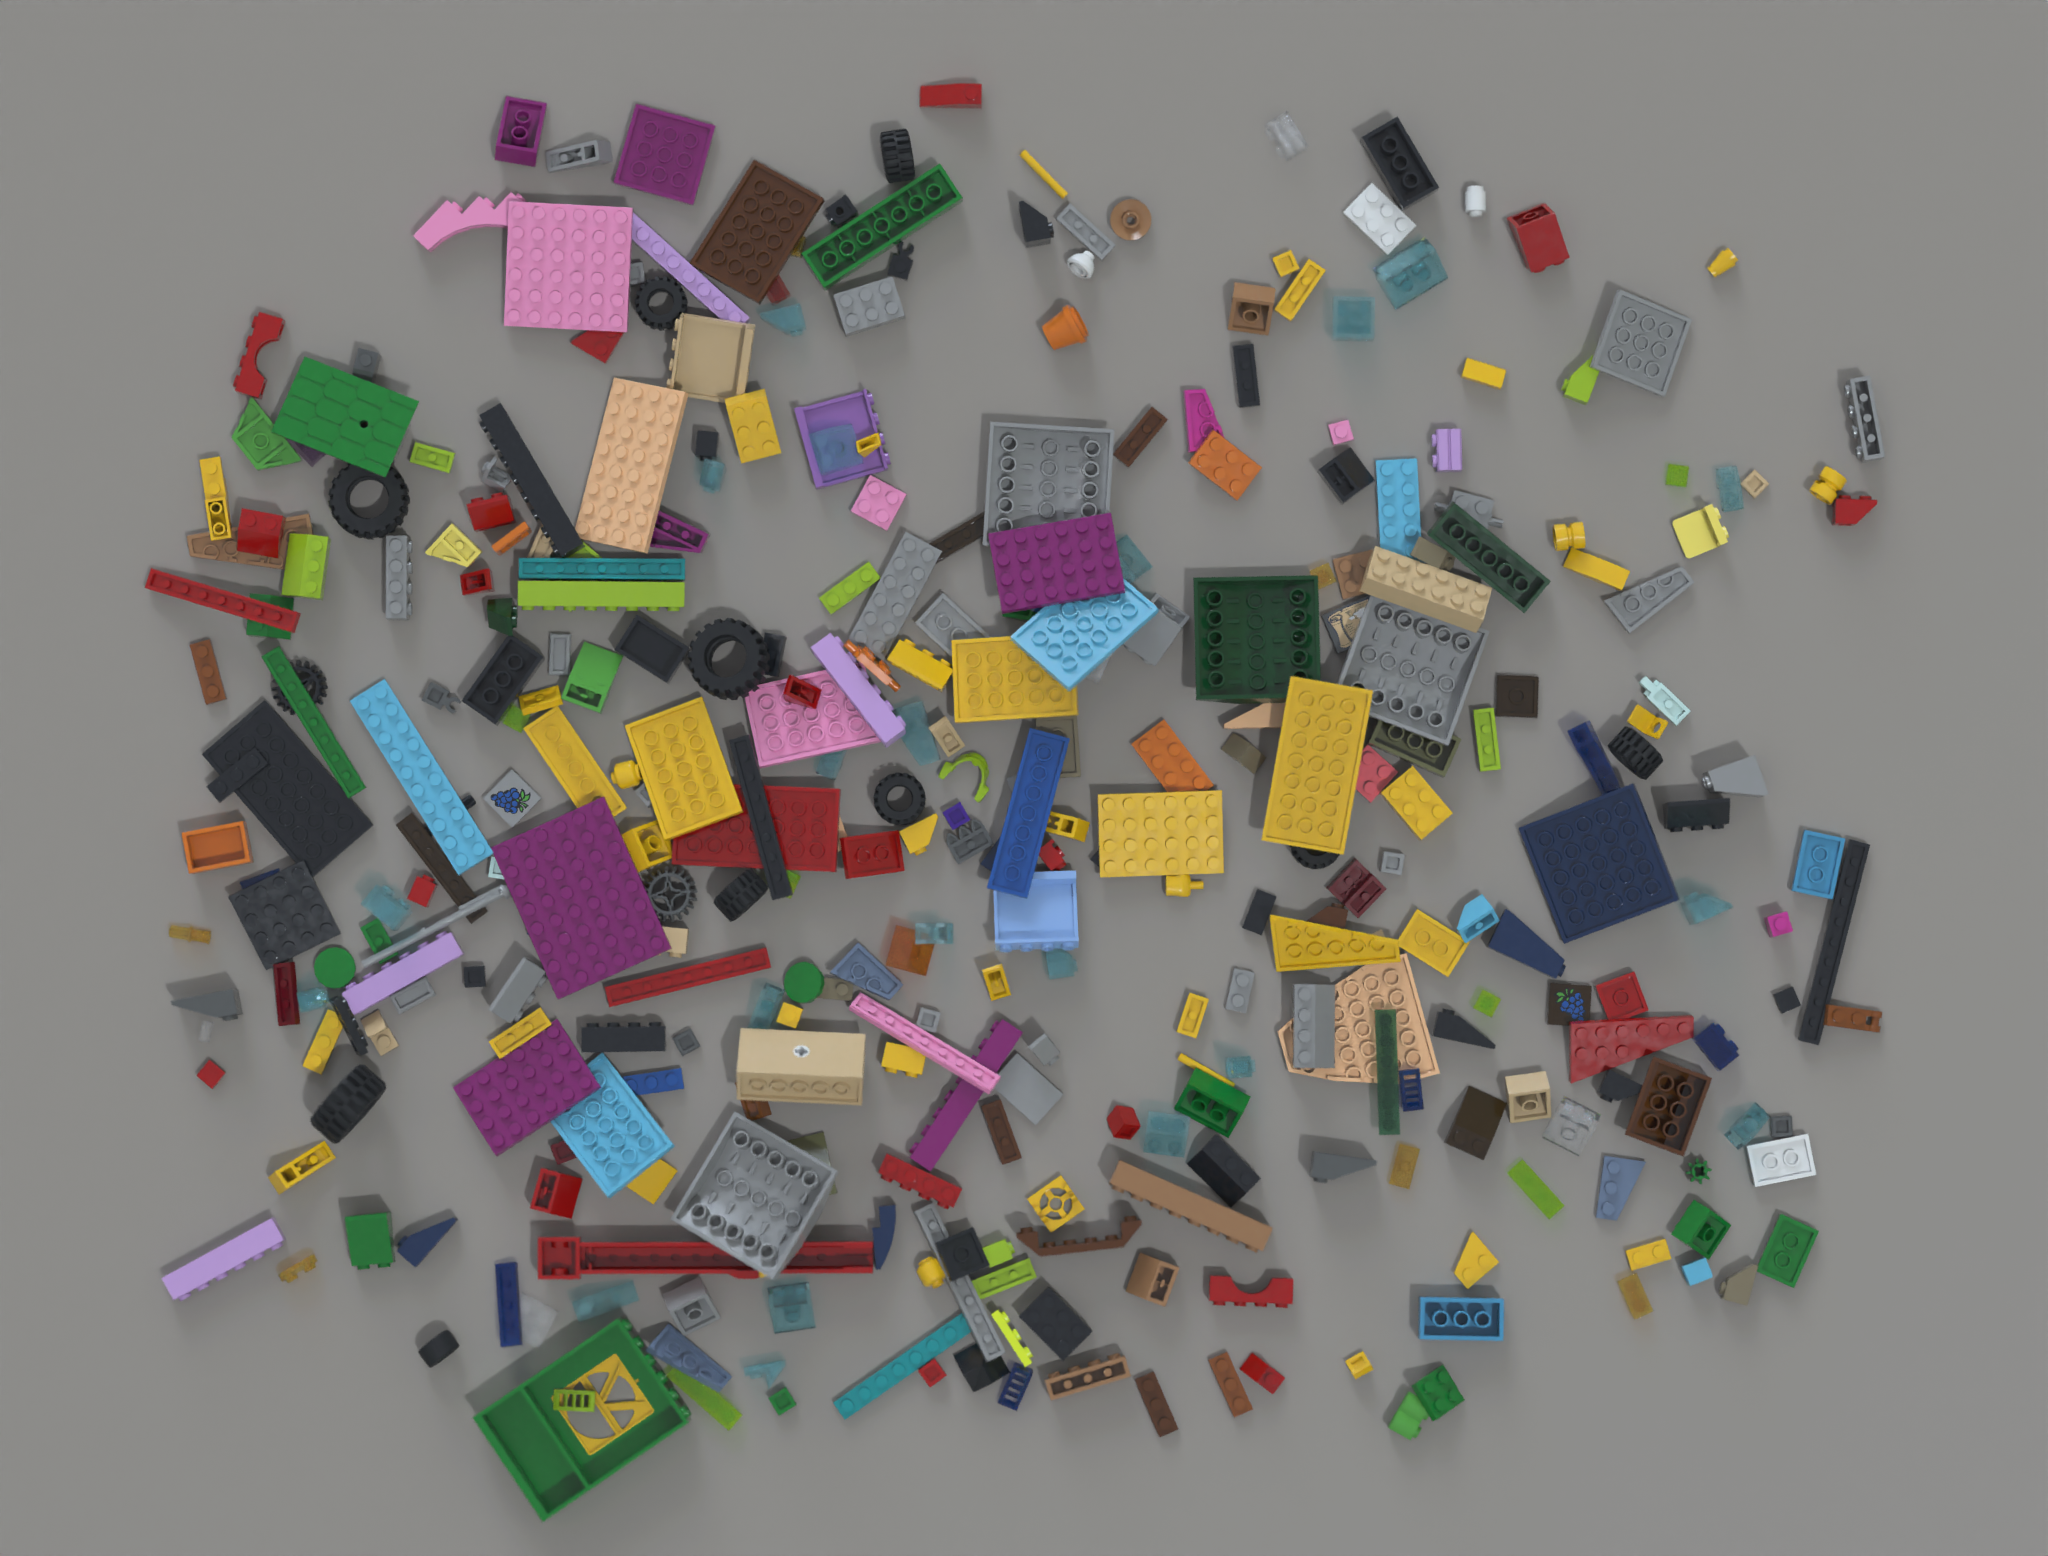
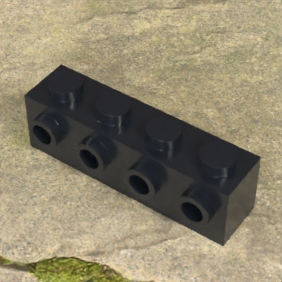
M630 1022L628 1027H620V1023H607V1027H599V1023H586V1027H581L582 1052L666 1051V1026H661V1022H649V1026H640V1022Z

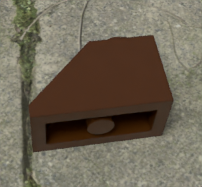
M1332 903L1331 907H1325L1306 922L1345 929L1348 910L1344 909L1342 904Z

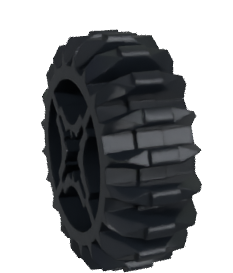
M297 660L296 667L293 662H290L295 672L302 671L311 675L301 680V682L308 691L315 681L316 692L312 699L315 704L318 702L320 705H323L324 702L319 698L320 696L326 698L327 694L322 693V690L328 689L327 685H321V683L327 681L326 677L319 678L323 671L319 670L315 673L317 666L313 664L309 669L308 661H305L303 667L300 660ZM279 685L278 687H272V691H278V694H275L273 699H281L277 706L280 707L285 704L283 711L287 712L291 708L290 715L294 716L295 711Z

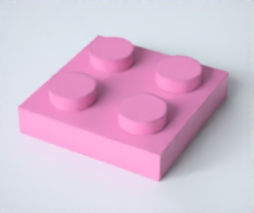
M870 475L851 512L888 531L907 494Z

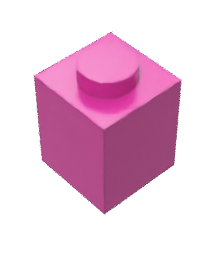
M1787 911L1764 918L1770 938L1793 931Z

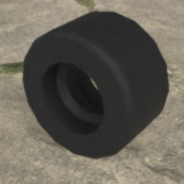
M445 1330L425 1344L418 1353L428 1367L431 1368L452 1354L459 1347V1344L449 1330Z

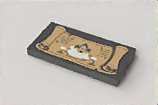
M1370 595L1322 615L1337 654L1350 648Z

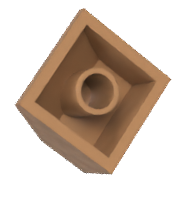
M1235 282L1228 330L1269 336L1276 288Z

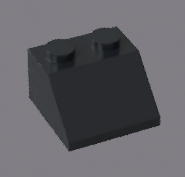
M1019 201V212L1026 248L1050 244L1051 238H1054L1052 222L1048 223L1046 216L1024 201Z

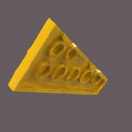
M1270 914L1276 972L1401 962L1399 940Z

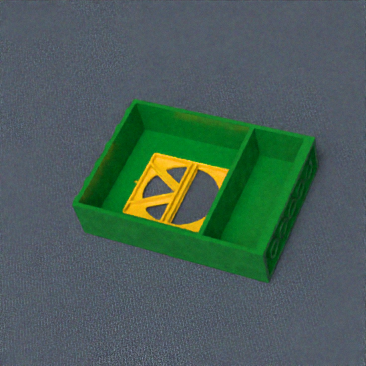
M619 1317L473 1417L542 1522L691 1421L690 1416L692 1413L685 1404L682 1406L678 1401L680 1398L678 1392L674 1387L670 1389L666 1383L668 1381L666 1374L663 1370L658 1371L654 1365L657 1363L655 1358L650 1353L647 1354L645 1352L643 1340L639 1335L635 1337L631 1331L633 1326L627 1318ZM608 1372L609 1376L600 1395L596 1391L595 1404L615 1435L603 1439L589 1438L580 1434L572 1426L567 1411L553 1410L554 1389L573 1390L576 1384L581 1382L585 1390H596L588 1376L594 1373ZM618 1376L624 1378L631 1385L635 1394V1401L605 1403ZM560 1394L559 1406H563L564 1394ZM634 1410L633 1417L625 1428H621L610 1412Z

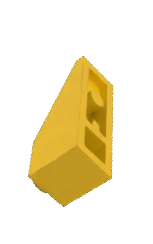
M1051 811L1045 832L1085 842L1090 822Z
M323 1141L276 1170L268 1179L280 1195L336 1157L327 1143Z

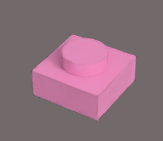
M1349 420L1328 425L1333 446L1354 440Z

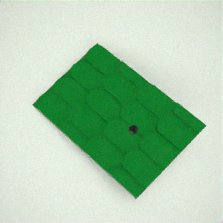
M304 357L271 433L386 478L391 464L395 463L411 427V419L419 401L311 358ZM366 422L368 423V426L366 428H362L360 424Z

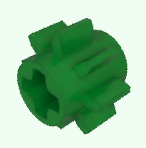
M1695 1158V1164L1687 1163L1690 1170L1686 1171L1685 1174L1692 1176L1690 1182L1698 1179V1183L1702 1184L1703 1178L1710 1179L1707 1173L1712 1171V1169L1705 1166L1707 1164L1706 1160L1700 1164L1699 1159ZM1702 1167L1701 1172H1703V1174L1695 1176L1696 1171L1694 1170V1168Z

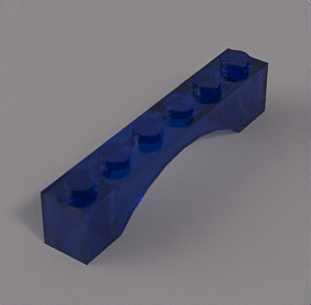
M1590 720L1568 730L1567 732L1576 750L1592 774L1601 795L1622 788Z

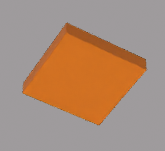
M524 521L491 547L501 556L532 533V530Z

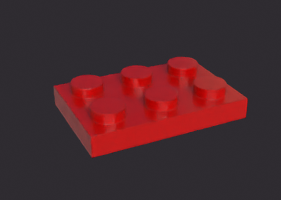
M899 830L840 838L845 879L905 871Z

